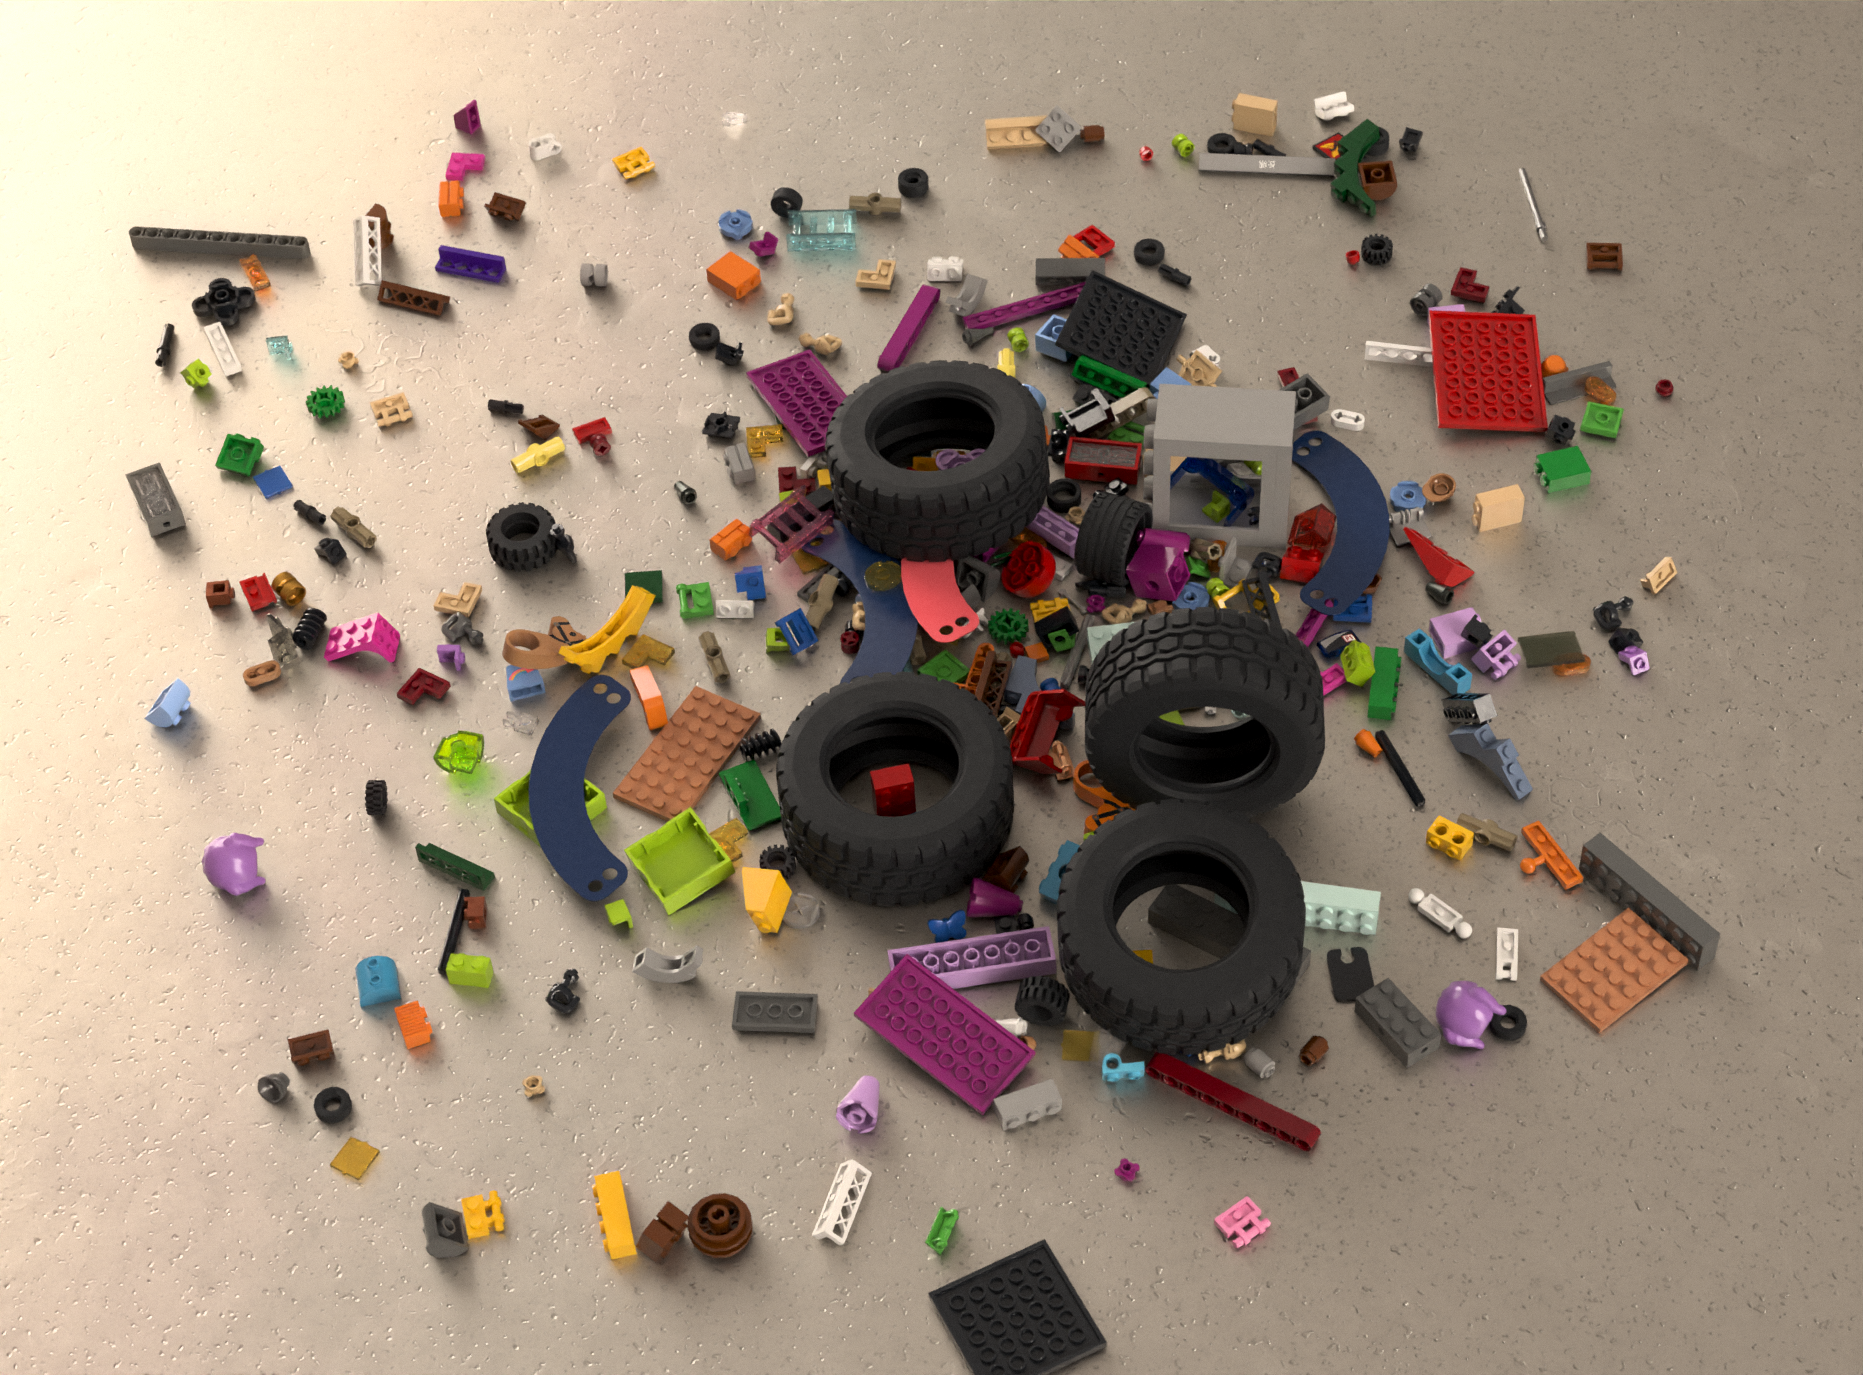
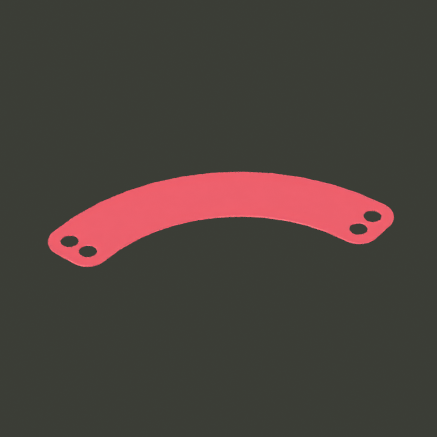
M906 557L901 560V578L905 597L915 618L933 640L940 643L953 642L978 627L979 616L967 604L957 586L954 575V560L947 559L944 562H929V560H925L924 562L908 561ZM965 617L969 619V623L965 626L955 624L958 618ZM944 626H951L954 629L948 635L941 634L939 630Z

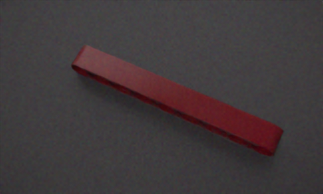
M1155 1052L1145 1067V1072L1153 1079L1303 1151H1311L1321 1135L1320 1129L1314 1124L1167 1054Z

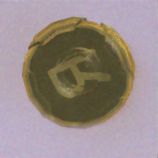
M882 561L876 562L865 571L866 585L875 591L890 590L896 587L902 579L900 566L892 561H887V563H882Z

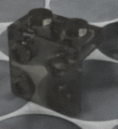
M269 613L266 617L273 637L268 639L274 661L278 662L281 668L298 657L296 652L297 645L292 639L293 632L288 626H283L277 616L274 617Z

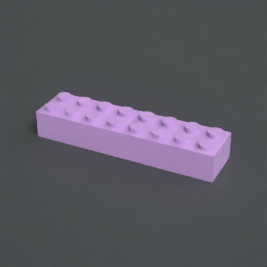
M1049 926L887 950L890 972L908 954L953 989L1056 973V956Z

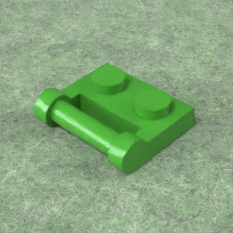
M1130 421L1113 430L1108 436V440L1142 443L1143 451L1144 436L1126 430L1124 427L1144 433L1145 426Z
M709 582L691 585L681 583L676 586L681 606L679 611L681 618L687 619L714 615ZM686 594H692L694 605L692 609L688 608Z

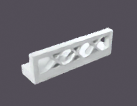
M361 215L353 219L355 286L362 287L367 284L380 286L382 280L380 218ZM368 221L374 222L373 231L368 227ZM370 237L375 241L373 248L369 244ZM371 254L375 257L374 264L369 261ZM371 271L376 275V281L370 280L369 273Z
M1366 341L1364 358L1366 360L1433 367L1431 348Z
M852 1159L840 1164L812 1234L818 1240L828 1237L839 1246L845 1243L872 1174ZM856 1171L863 1175L861 1183L858 1184L855 1177ZM850 1188H853L855 1193L854 1201H850L848 1195ZM842 1206L847 1208L848 1217L846 1219L842 1217ZM835 1224H839L841 1230L840 1237L832 1232Z

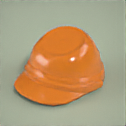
M1550 355L1545 358L1541 363L1542 379L1568 372V367L1563 358L1558 355Z

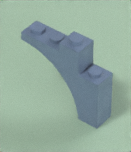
M1018 655L1007 682L1004 701L1017 704L1015 712L1021 715L1028 696L1034 691L1041 690L1035 678L1037 660ZM1073 713L1070 719L1059 722L1058 727L1073 731L1075 727V713Z
M1489 724L1461 725L1448 735L1457 752L1469 754L1488 766L1505 784L1515 800H1520L1533 790L1516 759L1519 754L1511 739H1496Z

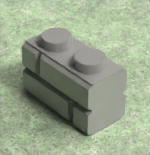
M741 443L736 446L726 447V455H723L725 466L729 465V468H727L729 478H733L736 485L745 481H754L756 479L755 469L746 444Z

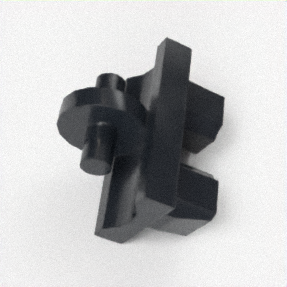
M1052 429L1048 448V456H1052V461L1062 462L1063 458H1066L1070 437L1068 430Z

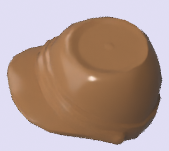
M1436 474L1431 476L1423 486L1422 494L1429 501L1444 502L1453 496L1456 482L1448 474Z

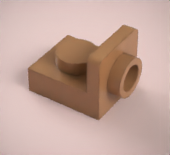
M1165 600L1147 604V610L1151 616L1162 612L1172 613V610H1174L1173 606H1168Z

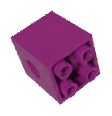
M1141 544L1126 568V574L1129 577L1135 596L1140 598L1176 601L1190 577L1182 550L1175 547Z

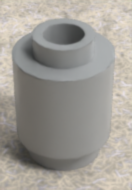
M1251 1048L1244 1056L1246 1065L1261 1078L1269 1077L1275 1071V1062L1260 1049Z

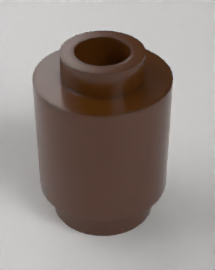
M1088 125L1080 129V139H1083L1084 143L1100 142V140L1105 138L1104 126Z
M1312 1036L1300 1050L1299 1059L1307 1066L1317 1064L1329 1050L1327 1040L1322 1036Z

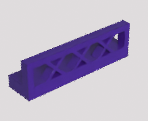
M440 245L438 249L440 259L435 266V271L499 283L506 271L503 256ZM443 263H450V264H451V265H449V266H447V267L442 266ZM461 266L467 267V268H465V269H463V270L457 269L458 267H461ZM477 269L483 270V271H481V272H479V273L473 272L474 270H477ZM493 272L498 273L497 276H491L489 274Z

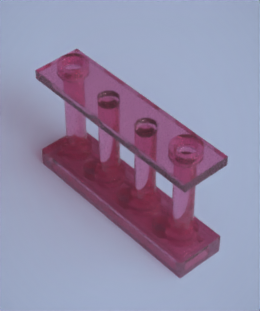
M805 485L795 488L787 498L761 518L753 520L750 524L749 535L753 537L759 532L776 548L775 560L779 564L831 525L834 520L835 513L830 508L825 512H820L805 498ZM800 502L816 519L812 522H807L792 506ZM784 512L788 513L802 527V530L794 533L778 517ZM773 522L789 537V540L785 543H780L765 527Z

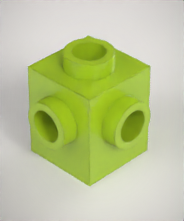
M199 358L191 362L180 372L185 378L186 383L193 388L198 386L202 388L209 382L208 378L212 375L208 366L202 363Z

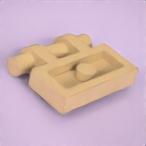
M404 392L370 402L375 419L383 417V419L377 420L378 427L384 425L387 427L391 423L397 421L404 422L407 421V418L413 417L411 410L404 412V410L410 409Z

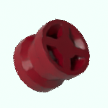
M602 433L593 435L589 440V444L597 456H604L611 449L606 436Z
M846 631L841 635V650L849 655L856 653L860 648L858 634L853 631Z

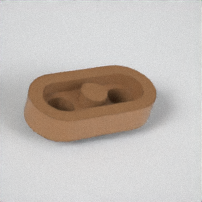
M273 660L252 666L243 672L244 682L248 686H256L276 679L281 674V668L279 663Z

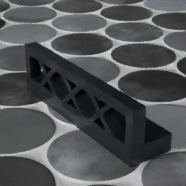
M1265 570L1257 572V577L1242 580L1250 613H1257L1259 616L1281 625ZM1257 583L1259 590L1255 594L1248 590L1247 585ZM1256 599L1264 605L1261 611L1253 607Z

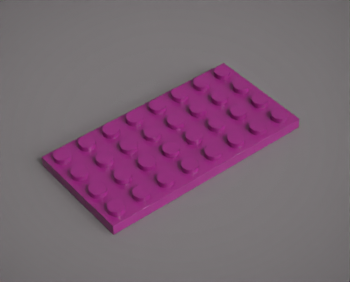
M810 349L746 372L747 379L807 457L826 451L825 442L829 423L834 412L840 407L847 395Z
M908 954L903 957L854 1012V1017L982 1116L994 1103L993 1099L999 1097L1036 1053Z

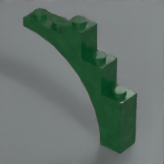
M1366 119L1337 141L1338 153L1341 157L1334 162V173L1338 178L1332 181L1330 186L1331 195L1334 199H1338L1342 203L1348 200L1352 205L1355 204L1363 214H1367L1372 218L1376 214V205L1360 184L1358 163L1362 162L1364 155L1380 139L1379 127L1369 119Z

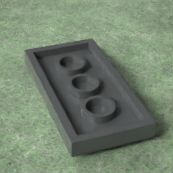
M736 991L732 1030L815 1033L818 994Z

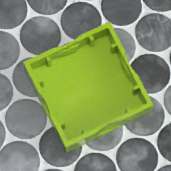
M530 769L524 777L513 782L494 798L496 811L500 816L541 848L533 828L529 809ZM584 778V801L588 817L591 821L607 808L605 794Z
M691 807L666 822L657 831L647 834L624 849L629 862L668 915H671L736 872L730 858L718 842L708 834L705 825Z

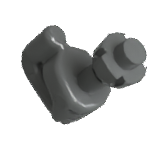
M460 612L453 614L441 627L442 633L451 642H454L457 637H462L466 633L469 635V640L473 645L481 644L484 640L482 638L484 636L483 633L479 630H473L472 622Z

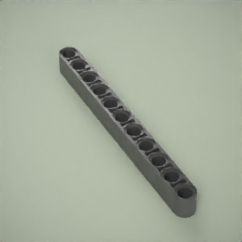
M141 226L132 227L128 231L132 247L135 249L306 259L311 254L308 240L303 236Z

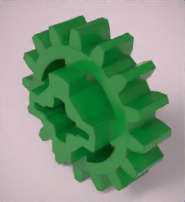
M323 385L322 389L316 387L315 392L310 391L311 395H307L306 405L308 412H312L313 416L318 414L319 418L322 416L328 418L329 415L334 417L335 412L340 413V408H344L345 398L343 392L339 391L338 387L333 389L332 385L329 388Z
M1003 608L1001 613L995 611L996 616H990L988 633L991 634L992 639L997 638V643L1004 641V645H1007L1008 642L1014 643L1015 640L1021 642V637H1027L1026 632H1029L1028 619H1025V614L1020 615V610L1013 612L1012 608L1009 611Z

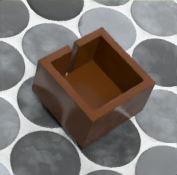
M669 1201L656 1215L658 1219H653L643 1231L636 1245L637 1249L654 1262H657L660 1257L666 1258L672 1249L671 1247L681 1239L688 1227L686 1221L689 1216Z

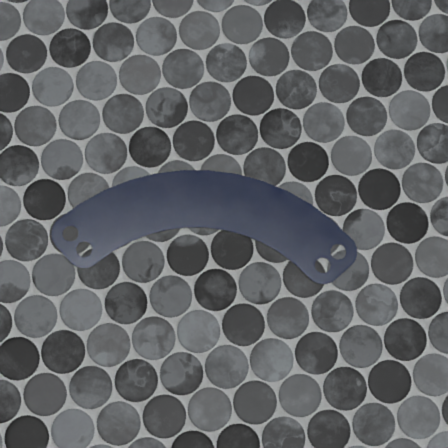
M1310 431L1293 442L1292 460L1310 472L1330 496L1337 518V533L1330 556L1316 576L1301 589L1300 599L1303 603L1324 615H1338L1344 612L1361 596L1374 579L1382 564L1390 534L1389 512L1382 489L1365 463L1348 447L1329 434L1322 431ZM1319 438L1322 440V443L1318 446H1312L1309 444V440ZM1305 447L1310 450V453L1299 455L1297 450ZM1314 590H1320L1324 593V596L1320 599H1314L1310 596V593ZM1332 598L1338 601V605L1327 607L1324 602Z
M833 518L818 521L801 539L800 545L802 550L825 560L844 573L858 591L865 611V631L862 644L852 665L842 677L840 684L843 682L850 684L851 679L865 675L871 678L875 673L891 672L892 675H896L897 672H902L910 658L915 643L918 621L912 613L904 594L901 563L897 558L887 556L886 553L881 554L869 548L868 545L862 544L847 530L842 521ZM825 526L834 528L830 534H822L820 531ZM814 538L823 539V543L819 546H812L810 544Z
M597 675L588 679L557 711L537 747L529 781V809L533 828L541 849L561 878L582 898L588 901H600L607 898L626 881L628 876L626 865L609 851L595 832L588 817L584 801L585 771L592 750L603 731L631 701L629 690L607 675ZM597 684H605L607 691L597 694L593 691V688ZM616 693L620 695V701L614 704L607 701L608 695ZM609 868L617 871V876L611 880L603 877V872ZM592 881H600L603 887L600 891L592 892L588 889V885Z

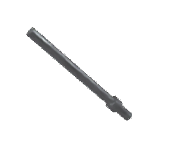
M1521 168L1519 174L1536 222L1535 228L1537 233L1540 234L1541 240L1545 242L1548 240L1545 222L1542 221L1526 170Z

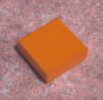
M1042 642L1024 647L1027 657L1036 659L1037 663L1049 660V654Z

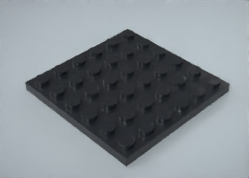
M1092 270L1056 340L1055 346L1079 357L1083 355L1146 382V388L1150 390V384L1159 375L1187 314Z
M1045 1239L928 1293L931 1303L972 1375H1048L1107 1347L1105 1338Z

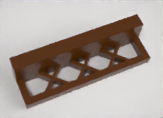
M381 280L377 300L441 316L444 302L449 303L450 296ZM385 288L390 289L393 294L388 299L383 298ZM404 292L408 300L401 303L398 296ZM418 296L424 301L419 307L413 301ZM433 300L439 301L437 311L432 310L429 305Z
M988 650L975 696L978 701L981 700L987 705L997 718L1012 669V661L997 660L996 651ZM997 666L1006 667V670L1000 674L996 672ZM999 680L1002 684L994 689L991 684ZM995 695L997 700L989 703L987 698Z

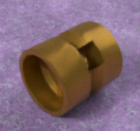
M289 572L278 574L272 581L273 591L290 606L299 604L306 595L305 587Z

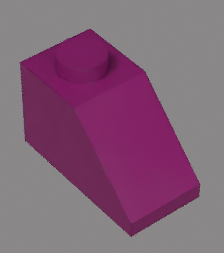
M475 99L464 105L453 115L455 128L471 135L481 126L477 101Z

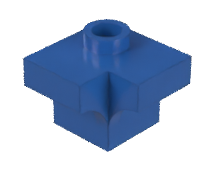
M762 565L743 567L742 571L734 573L737 593L746 592L747 600L766 598Z

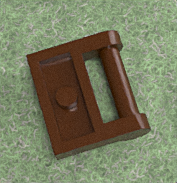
M1586 243V269L1608 268L1622 271V243ZM1593 260H1616V262L1593 261Z

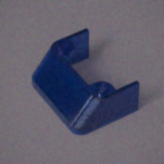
M1186 457L1170 476V490L1188 472L1191 474L1199 473L1228 494V500L1235 508L1226 517L1223 527H1230L1252 502L1255 494L1251 486L1212 458Z

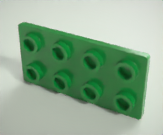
M755 760L719 772V777L748 831L781 819L780 806Z

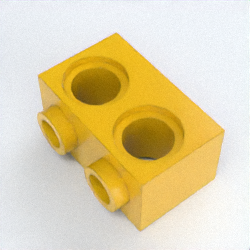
M1439 815L1427 830L1426 844L1461 861L1473 845L1474 832Z

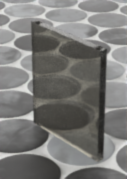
M1575 631L1518 637L1517 641L1528 669L1585 662V657Z

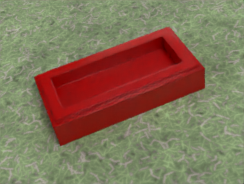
M603 417L572 428V433L578 444L589 441L595 434H610L612 429L606 418Z

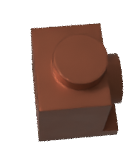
M229 580L206 582V599L209 608H213V605L231 604V599L235 598L234 587L231 588Z
M485 896L464 897L466 906L464 909L465 921L468 920V927L471 929L486 928L487 905Z

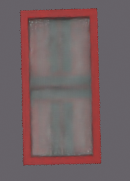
M1070 437L1065 458V478L1111 482L1119 477L1125 484L1137 485L1142 461V443Z

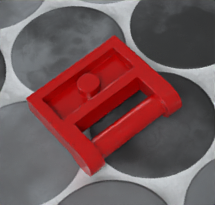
M1093 224L1073 236L1079 241L1084 240L1094 248L1093 252L1099 257L1115 247V242Z

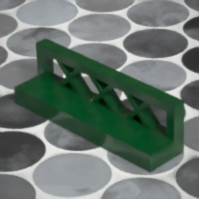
M418 843L415 847L419 862L482 891H485L495 878L494 872L431 843H428L427 846Z

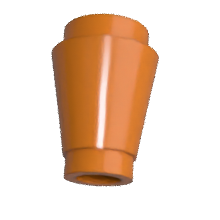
M1362 729L1354 737L1356 745L1374 758L1383 750L1372 733L1366 729Z

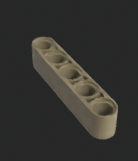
M1143 387L1114 402L1110 407L1116 420L1082 438L1099 439L1147 412L1148 398L1156 399L1148 388Z

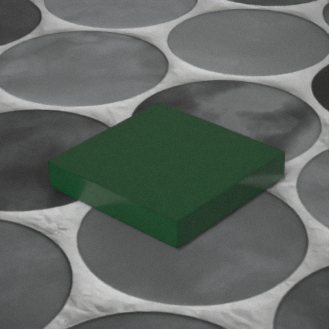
M662 570L625 573V598L633 585L642 587L656 595L653 603L663 602Z

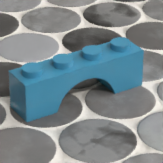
M1420 628L1405 637L1404 653L1452 695L1465 693L1471 688L1472 673L1460 663L1450 665L1445 662L1436 651L1433 640Z

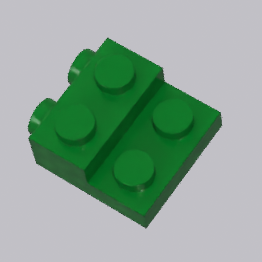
M227 433L215 466L218 469L250 476L254 463L259 462L264 446L257 438L251 437L248 439L238 433L234 435Z

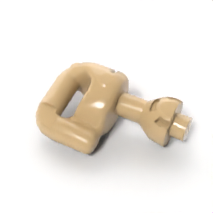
M785 293L781 295L782 305L777 306L775 310L770 309L768 311L767 322L770 325L786 324L793 320L794 310L791 305L794 303V296L792 294Z
M806 332L799 336L801 346H815V351L823 355L831 354L842 345V340L832 335H823L818 337L817 340L813 339Z
M1138 598L1130 608L1124 605L1118 606L1117 603H1114L1102 611V617L1110 624L1129 623L1132 621L1134 613L1141 614L1146 611L1147 602Z
M857 602L852 606L854 613L852 615V626L856 631H865L864 606L862 602Z
M1243 1039L1233 1045L1227 1043L1225 1048L1217 1051L1207 1052L1202 1050L1201 1054H1198L1199 1061L1204 1060L1207 1064L1215 1057L1223 1055L1225 1060L1238 1058L1242 1053H1245L1246 1043Z

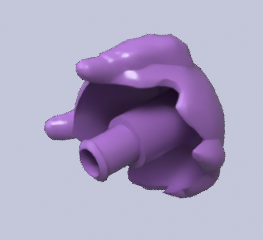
M234 832L229 836L223 835L211 841L205 847L202 858L203 873L213 886L226 890L234 896L247 893L254 887L265 884V878L257 876L256 847L264 844L263 838H254L250 835Z
M1466 980L1454 981L1444 989L1438 999L1435 1010L1437 1022L1442 1029L1444 1038L1449 1044L1483 1049L1485 1046L1479 1037L1491 1021L1493 1013L1498 1015L1506 1013V1008L1500 1005L1483 987H1478L1476 983Z

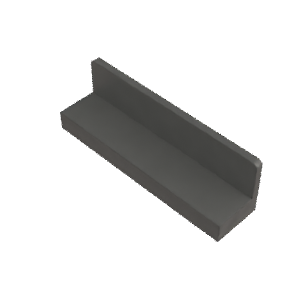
M1036 258V285L1080 284L1087 281L1092 270L1105 276V258Z
M1610 361L1545 377L1543 378L1544 396L1548 403L1553 405L1614 389L1616 384L1611 377L1613 365Z

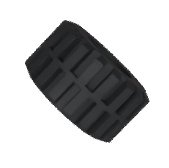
M1031 976L1025 978L1019 985L1014 1006L1015 1012H1017L1019 1017H1022L1023 1020L1038 1026L1058 1025L1063 1022L1066 1016L1070 998L1069 990L1065 988L1064 984L1049 977Z

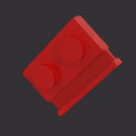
M262 573V576L259 577L256 575L239 581L251 611L269 606L271 602L277 603L265 573Z

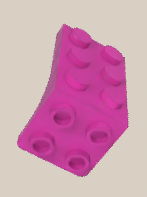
M379 613L365 616L331 628L324 658L329 662L355 652L372 651L380 654L389 663L395 661L400 633Z

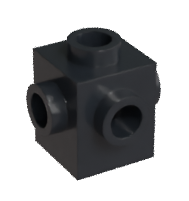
M1555 414L1544 437L1551 439L1557 444L1565 445L1575 435L1576 430H1573L1575 422H1572L1567 417Z

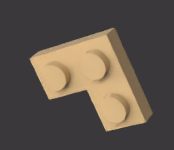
M879 259L876 271L858 270L855 281L856 287L890 290L896 261Z
M464 582L458 595L440 592L433 605L434 611L448 614L460 612L469 618L483 591L482 586Z

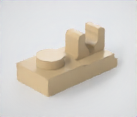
M1665 557L1650 573H1647L1646 579L1640 580L1642 587L1650 588L1651 593L1656 594L1677 574L1672 557Z

